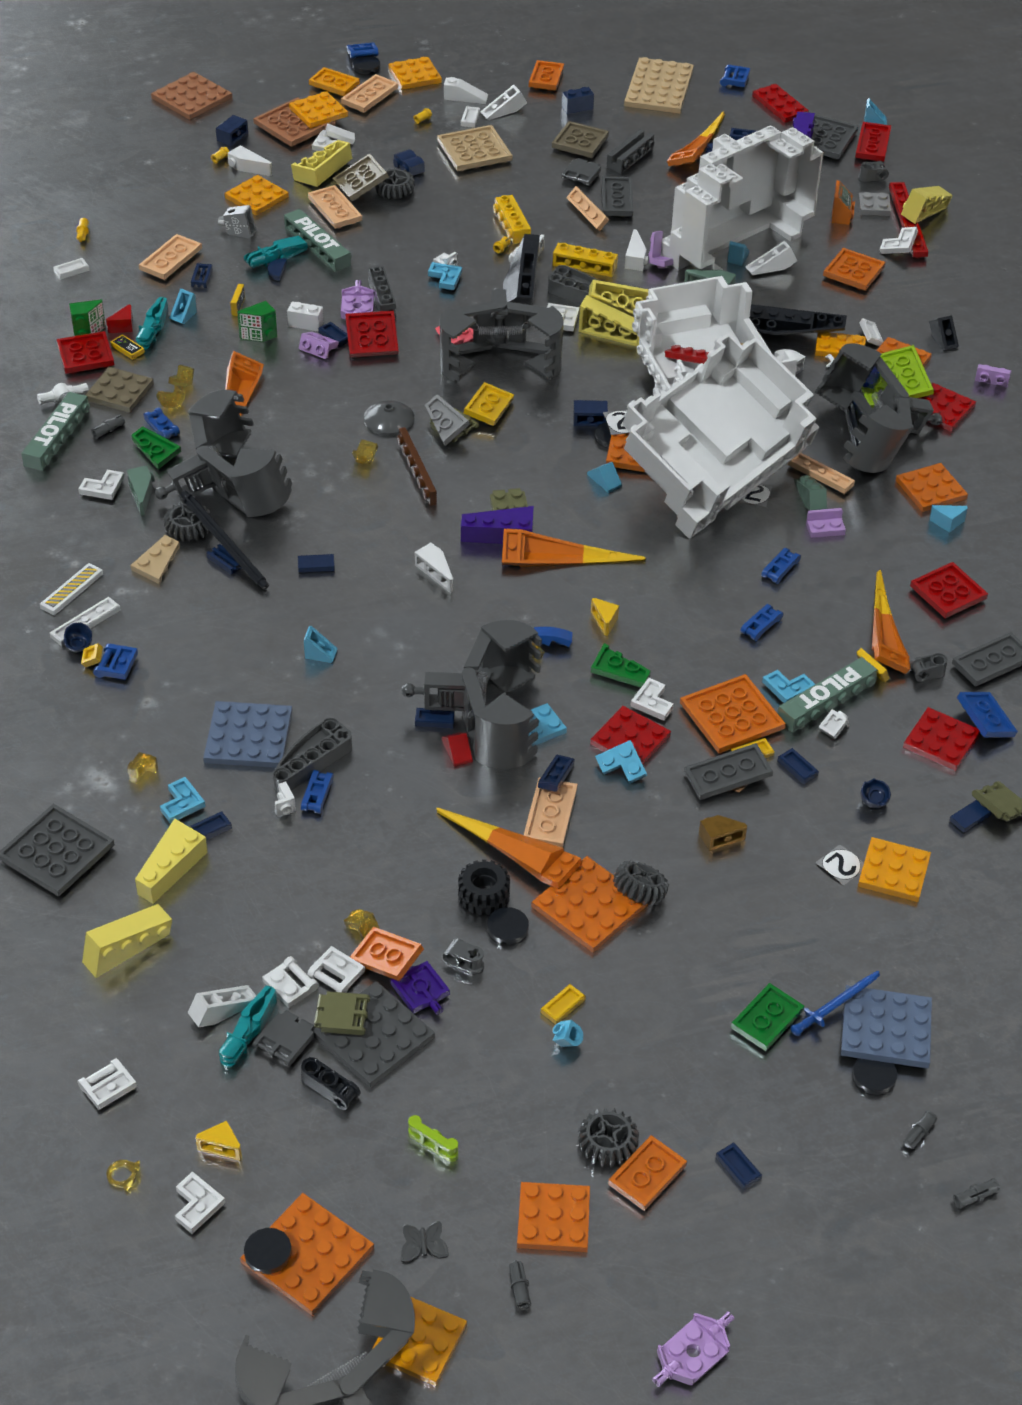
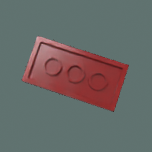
M777 84L759 88L752 93L755 99L785 123L796 118L797 112H809L807 108Z
M863 122L855 158L884 162L891 125Z

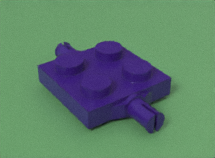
M428 961L410 967L400 981L391 979L392 987L413 1014L426 1007H431L436 1015L444 1011L438 1001L449 996L450 989Z

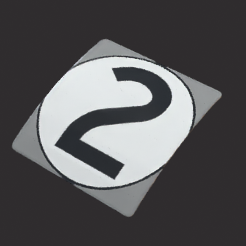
M627 410L603 412L611 435L629 433L622 425Z
M760 484L738 502L766 507L772 486Z
M841 845L835 847L815 863L829 872L843 886L860 874L864 865L856 855Z

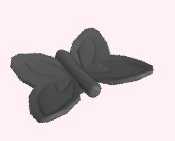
M436 1221L429 1225L426 1230L424 1227H421L420 1231L414 1226L404 1225L403 1234L407 1242L402 1247V1261H412L419 1255L421 1249L422 1255H426L427 1248L432 1255L439 1258L447 1257L449 1255L448 1247L440 1238L442 1223Z

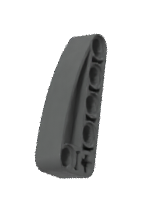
M559 265L548 276V292L581 304L586 295L589 294V286L592 281L598 279L566 265Z
M326 718L310 729L292 745L278 763L273 772L274 790L278 793V784L286 782L290 790H293L310 779L313 770L322 771L352 750L351 731L335 718Z

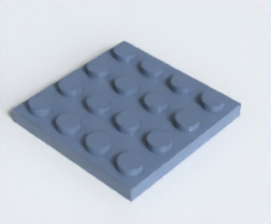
M216 701L203 757L204 763L276 768L285 754L292 717V706Z
M846 985L845 991H846L848 988H850L851 986ZM870 988L862 989L844 1002L841 1056L929 1069L932 997Z

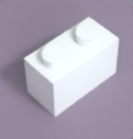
M292 301L287 310L288 327L318 332V328L324 322L323 307Z

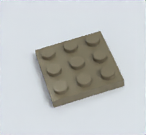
M568 121L553 140L552 148L593 158L608 138L609 131Z
M369 153L333 177V180L352 202L379 183L384 182L389 176Z
M108 367L85 396H87L89 402L131 413L154 382L153 378Z

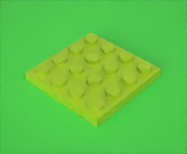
M914 345L881 353V358L908 392V397L920 398L934 394V389ZM875 366L861 388L862 395L872 408L875 406L871 397L873 396L872 394L874 393L878 396L875 392H879L880 389L884 391L888 385Z

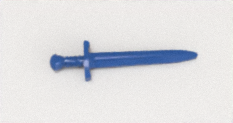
M879 971L863 978L818 1010L812 1012L805 1008L804 1011L807 1018L798 1024L792 1025L791 1032L795 1036H800L803 1030L813 1023L824 1027L823 1017L880 976Z

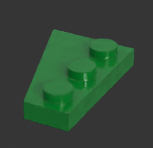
M143 426L131 435L132 441L157 469L182 452L181 446Z
M605 643L591 666V673L640 688L650 677L651 673L649 669L634 660L629 661L624 658L623 654L619 651H612L609 649V645Z

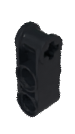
M309 1057L302 1061V1082L333 1102L338 1108L347 1110L349 1103L361 1094L359 1087L354 1082L347 1080L317 1058Z

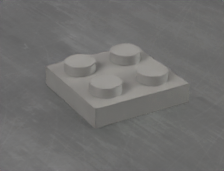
M859 193L860 215L890 216L889 194Z

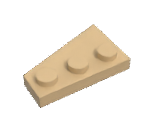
M164 535L131 564V571L160 584L162 581L161 577L168 570V564L173 560L180 547L179 541Z

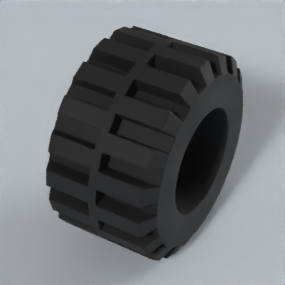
M476 860L473 861V864H467L466 868L461 870V874L458 877L460 904H463L464 909L469 908L470 913L476 912L477 915L486 914V916L491 915L497 909L504 908L505 904H508L510 897V875H508L506 868L503 869V865L500 863L495 864V861L492 860L490 862H487V860H482V862ZM480 886H488V887H491V888L481 889V888H478V887H480Z

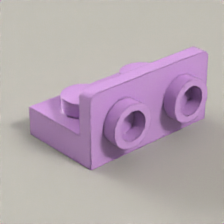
M311 331L301 334L299 349L327 359L329 351L338 348L339 341Z
M979 364L975 381L1007 387L1011 370Z
M842 508L808 511L806 526L810 537L845 535L846 529L842 520Z

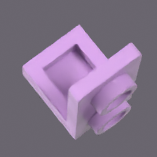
M663 231L652 232L649 263L657 265V268L665 269L666 266L673 265V259L660 256Z

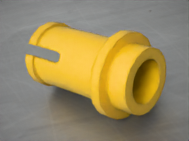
M424 108L422 112L414 115L413 119L419 124L426 119L429 120L432 112L429 108Z
M221 147L219 151L211 155V160L217 164L223 158H227L229 149Z
M504 236L500 241L494 243L493 250L496 253L504 252L505 248L510 245V239L505 241L508 237Z

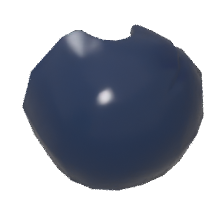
M76 622L67 626L63 637L65 647L74 653L83 652L84 648L89 647L92 642V631L88 625Z
M873 778L870 781H865L862 785L860 795L866 806L877 809L889 803L891 792L889 786L884 781Z

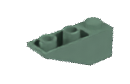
M802 475L800 478L794 479L804 506L808 510L827 509V489L809 475Z

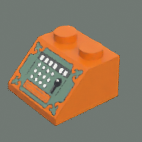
M836 180L831 223L849 225L850 219L854 217L855 201H852L853 195L838 180Z

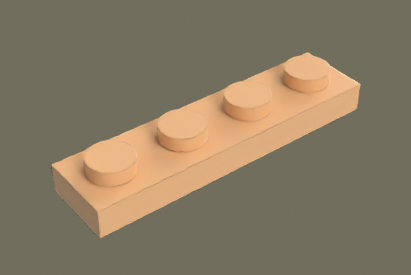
M577 186L566 197L599 231L610 220Z
M803 453L798 454L787 464L843 494L847 493L855 484L854 479Z

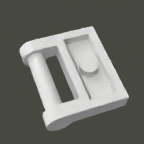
M331 946L310 967L307 975L312 979L320 980L336 990V992L347 993L351 985L365 972V966ZM324 968L332 974L336 975L337 977L341 978L343 981L339 983L338 981L329 977L325 973L321 972V970Z
M292 956L287 957L281 965L262 976L263 983L276 989V996L288 1009L316 991L319 987V983L315 979H311L297 965V961ZM291 970L305 986L301 988L287 972Z
M117 1058L86 1079L83 1077L77 1081L80 1089L85 1092L98 1110L137 1087L136 1081ZM115 1071L114 1074L110 1075L109 1077L105 1078L104 1080L100 1081L99 1083L91 1087V1085H93L94 1083L98 1082L99 1080L103 1079L104 1077L108 1076L109 1074Z

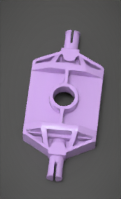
M356 280L355 286L342 289L340 310L342 319H345V314L373 312L374 290L361 286V280H359V284L358 280Z
M727 1311L719 1320H715L694 1313L693 1319L662 1347L660 1344L658 1345L657 1353L662 1365V1371L652 1378L654 1384L660 1387L667 1379H674L687 1385H693L729 1353L730 1343L725 1327L734 1320V1316L730 1315V1312ZM693 1348L698 1350L700 1355L690 1357L686 1351Z

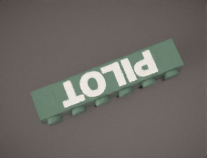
M297 209L284 214L285 228L294 236H300L307 242L308 248L332 270L337 272L351 266L352 255L350 251L308 217L306 213Z
M68 392L21 453L24 467L43 471L49 465L51 459L58 453L60 447L65 444L66 439L73 433L78 423L89 412L90 404L88 403L87 396Z
M861 657L778 707V715L786 723L785 727L792 733L802 729L809 722L817 720L821 715L830 712L839 704L845 703L852 696L858 695L867 687H872L876 682L878 670Z

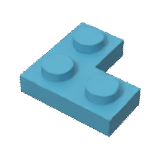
M435 262L431 263L428 270V276L441 278L439 288L455 290L462 274V267Z
M779 670L764 676L762 679V683L783 703L815 685L805 674L789 681Z
M548 703L531 709L534 714L533 719H539V726L529 733V736L534 732L538 733V739L531 744L532 746L567 733V727Z
M631 740L595 756L603 775L622 767L629 784L647 776Z
M183 777L168 784V790L175 799L161 805L160 811L171 824L174 819L179 820L206 806L205 801L188 779Z

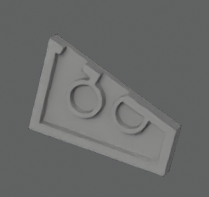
M438 394L425 405L445 446L470 425L463 415Z

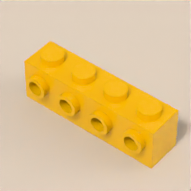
M503 195L495 197L493 210L494 213H497L499 222H502V227L506 230L507 237L511 239L513 244L521 243L524 234H531V227L514 196Z
M558 242L553 251L552 266L566 265L582 272L613 277L617 268L618 254Z

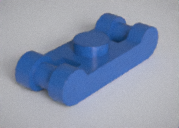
M160 407L155 408L153 412L148 411L143 414L145 421L158 435L166 439L173 435H180L178 426L174 425L163 414Z
M783 548L763 569L761 576L766 579L770 578L772 582L779 584L782 577L795 564L799 563L801 555Z
M766 604L743 624L740 632L744 635L748 634L751 636V639L758 641L766 630L782 619L784 613L780 610L776 611L773 609V606Z
M313 770L301 803V811L307 812L312 810L317 814L322 813L330 785L333 783L334 773L327 772L324 774L318 770Z

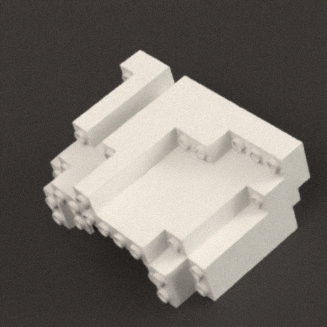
M770 125L738 140H734L727 134L714 138L712 151L700 156L699 173L688 177L687 182L675 187L671 235L662 239L660 256L672 258V266L677 270L691 265L696 270H723L714 263L715 257L712 254L729 247L730 241L738 243L768 228L773 229L790 242L801 237L803 222L815 216L824 152L814 146V140L793 127L780 132Z
M723 276L673 284L651 288L648 290L646 300L636 302L635 309H633L634 322L632 323V328L639 337L637 353L641 355L644 365L648 367L649 374L654 378V396L657 393L661 394L665 390L668 391L675 382L682 381L687 373L694 372L699 363L665 357V351L673 345H681L683 348L692 347L694 350L704 349L706 352H710L715 346V340L720 335L724 336L729 332L739 343L743 344L747 340L751 341L756 337L770 351L749 318L753 291L747 282L728 285ZM791 350L784 351V358L780 362L795 376L797 359Z
M729 332L724 336L720 335L715 340V346L708 353V359L704 364H699L694 372L687 373L682 381L675 382L668 391L665 390L661 394L657 393L655 396L651 395L646 400L640 397L636 401H631L624 415L625 418L622 425L629 431L624 449L667 494L664 502L677 514L678 519L675 525L689 539L712 523L721 509L725 508L728 510L809 447L820 428L815 423L817 418L807 409L814 394L756 337L751 341L747 340L741 345Z

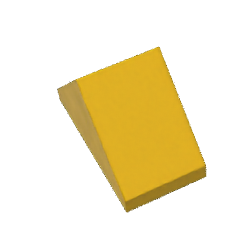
M592 598L591 613L605 636L610 634L618 620L619 605Z
M227 1121L196 1135L198 1151L238 1161L241 1160L240 1143Z

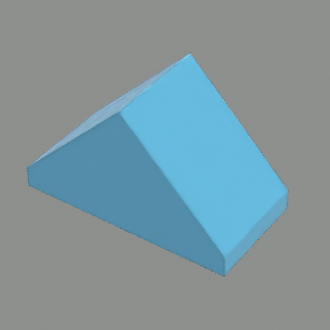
M870 98L867 99L864 122L887 125V117Z
M730 241L728 263L742 266L749 254V250L745 244Z
M180 288L169 319L185 324L197 313L196 297L194 293Z
M613 462L601 465L587 472V475L607 493L622 487Z
M932 505L929 519L950 533L965 522L968 507Z
M309 626L304 637L305 659L328 663L333 662L338 648L315 628Z

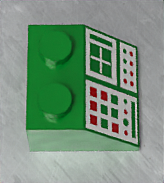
M102 299L69 303L74 336L101 332L106 328Z
M267 301L237 311L239 337L241 339L265 342L277 337L276 310Z

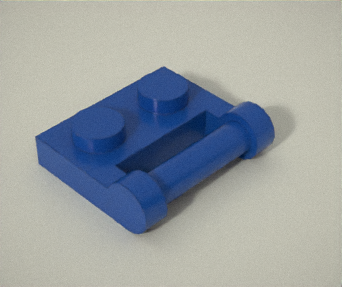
M374 42L347 45V51L351 59L358 56L379 55L378 47Z
M727 65L720 84L722 86L745 87L750 74V68ZM733 72V77L729 78L730 74Z
M106 644L101 662L94 668L93 674L98 678L107 676L126 680L138 655L137 648ZM111 655H114L110 666L106 667Z

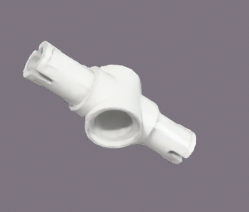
M58 383L50 392L37 394V399L40 405L48 402L61 403L68 392L82 395L86 394L89 389L87 383L76 386Z

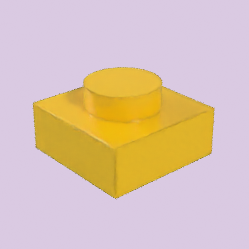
M97 643L84 648L81 664L84 667H89L101 662L103 647Z

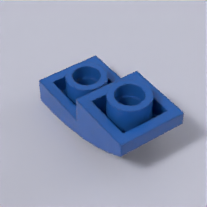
M534 627L538 632V636L542 639V644L549 646L553 640L558 645L569 647L572 643L573 632L556 627Z

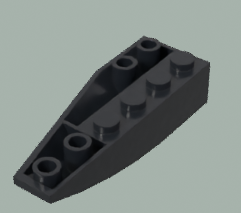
M524 234L503 281L507 302L533 305L540 235Z
M751 304L749 318L759 333L787 335L845 330L847 315Z

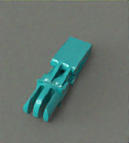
M300 236L276 240L270 247L260 248L258 246V250L244 255V261L252 269L261 265L267 267V263L276 259H289L306 251L308 244Z
M159 297L146 313L143 326L139 325L136 342L144 350L149 348L152 341L156 342L155 335L164 327L168 314V303L165 297Z
M266 985L241 1012L234 1032L232 1034L226 1033L227 1039L219 1049L220 1062L224 1067L230 1068L234 1066L242 1053H248L247 1045L263 1031L277 1004L276 989L272 986Z

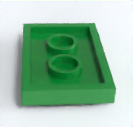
M769 983L731 1022V1028L764 1051H767L804 1011V1005Z

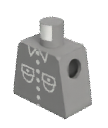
M250 205L230 207L223 216L218 217V224L226 226L229 235L251 239L257 231Z

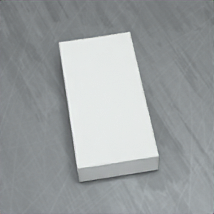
M466 106L461 119V126L475 128L480 108Z
M327 123L326 136L349 142L353 145L355 133Z
M83 258L53 267L60 280L89 271V265Z
M862 318L859 324L867 342L880 346L883 343V339L875 322Z

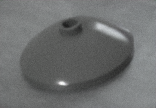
M392 400L381 401L366 410L364 423L370 431L376 434L394 436L399 435V428L406 427L408 431L413 426L414 413L410 407L401 402Z

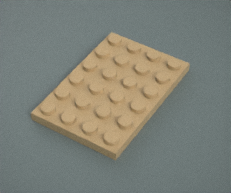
M646 57L639 58L624 106L680 114L694 65L677 63L675 61H662L661 59L654 60Z

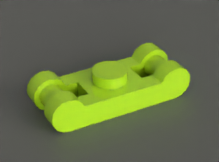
M417 1115L409 1117L408 1134L410 1138L449 1162H454L458 1159V1141L456 1139L445 1138L438 1130L431 1129L423 1124L421 1118Z

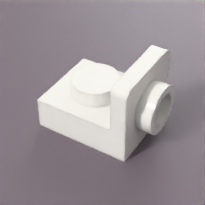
M453 252L450 255L443 253L434 258L433 262L457 266L458 253Z
M832 709L819 725V730L836 739L844 727L848 728L850 726L848 716L841 711L836 712Z
M286 782L278 784V800L275 801L277 817L296 811L295 797Z

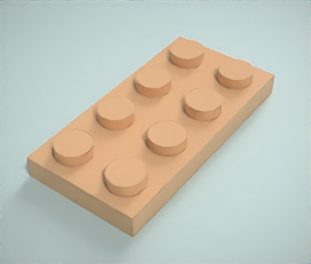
M375 74L342 97L341 104L364 113L398 89V83Z
M335 185L308 193L309 200L335 229L362 221V215Z
M176 234L141 262L139 270L165 280L202 249V243Z
M537 782L524 835L563 848L578 784L563 782L558 791L554 792L538 788Z

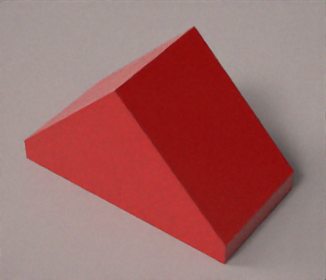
M130 304L106 319L108 333L133 332V315Z
M460 732L442 737V742L454 767L473 762L467 733Z

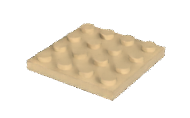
M492 125L437 135V141L457 171L505 163L512 160L511 152Z

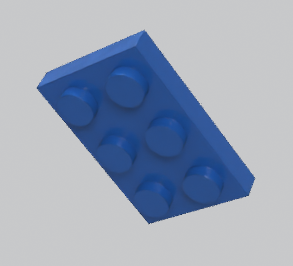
M990 692L959 693L957 699L984 738L1015 737L1018 731Z

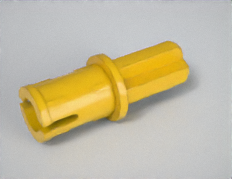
M81 218L76 228V239L79 242L85 241L86 235L89 232V221L86 218Z

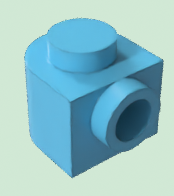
M572 1020L560 1021L553 1028V1033L555 1034L553 1041L561 1047L578 1046L583 1041L581 1027Z

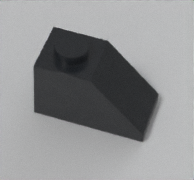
M952 315L929 321L932 336L943 350L959 347Z

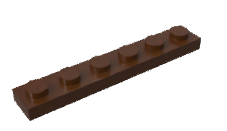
M406 427L399 428L397 442L399 446H402L403 456L407 457L408 466L412 467V473L414 478H417L419 489L422 488L423 497L425 500L427 499L430 506L437 505V491Z

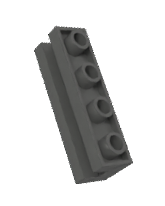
M639 129L607 154V168L619 173L628 169L649 150L653 149L655 144L654 134L648 133L644 137V130Z
M384 266L368 268L370 289L374 290V302L377 311H394L396 319V302Z

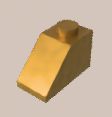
M720 815L707 817L700 821L699 835L709 851L745 840L746 823Z

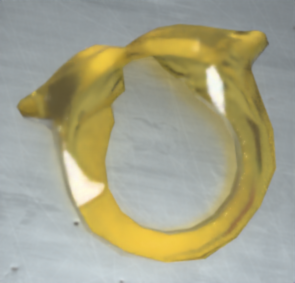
M127 1160L113 1162L107 1169V1180L115 1187L124 1188L125 1191L129 1190L135 1182L136 1174L140 1170V1161L135 1163ZM117 1167H126L132 1172L127 1180L121 1182L113 1180L111 1174Z

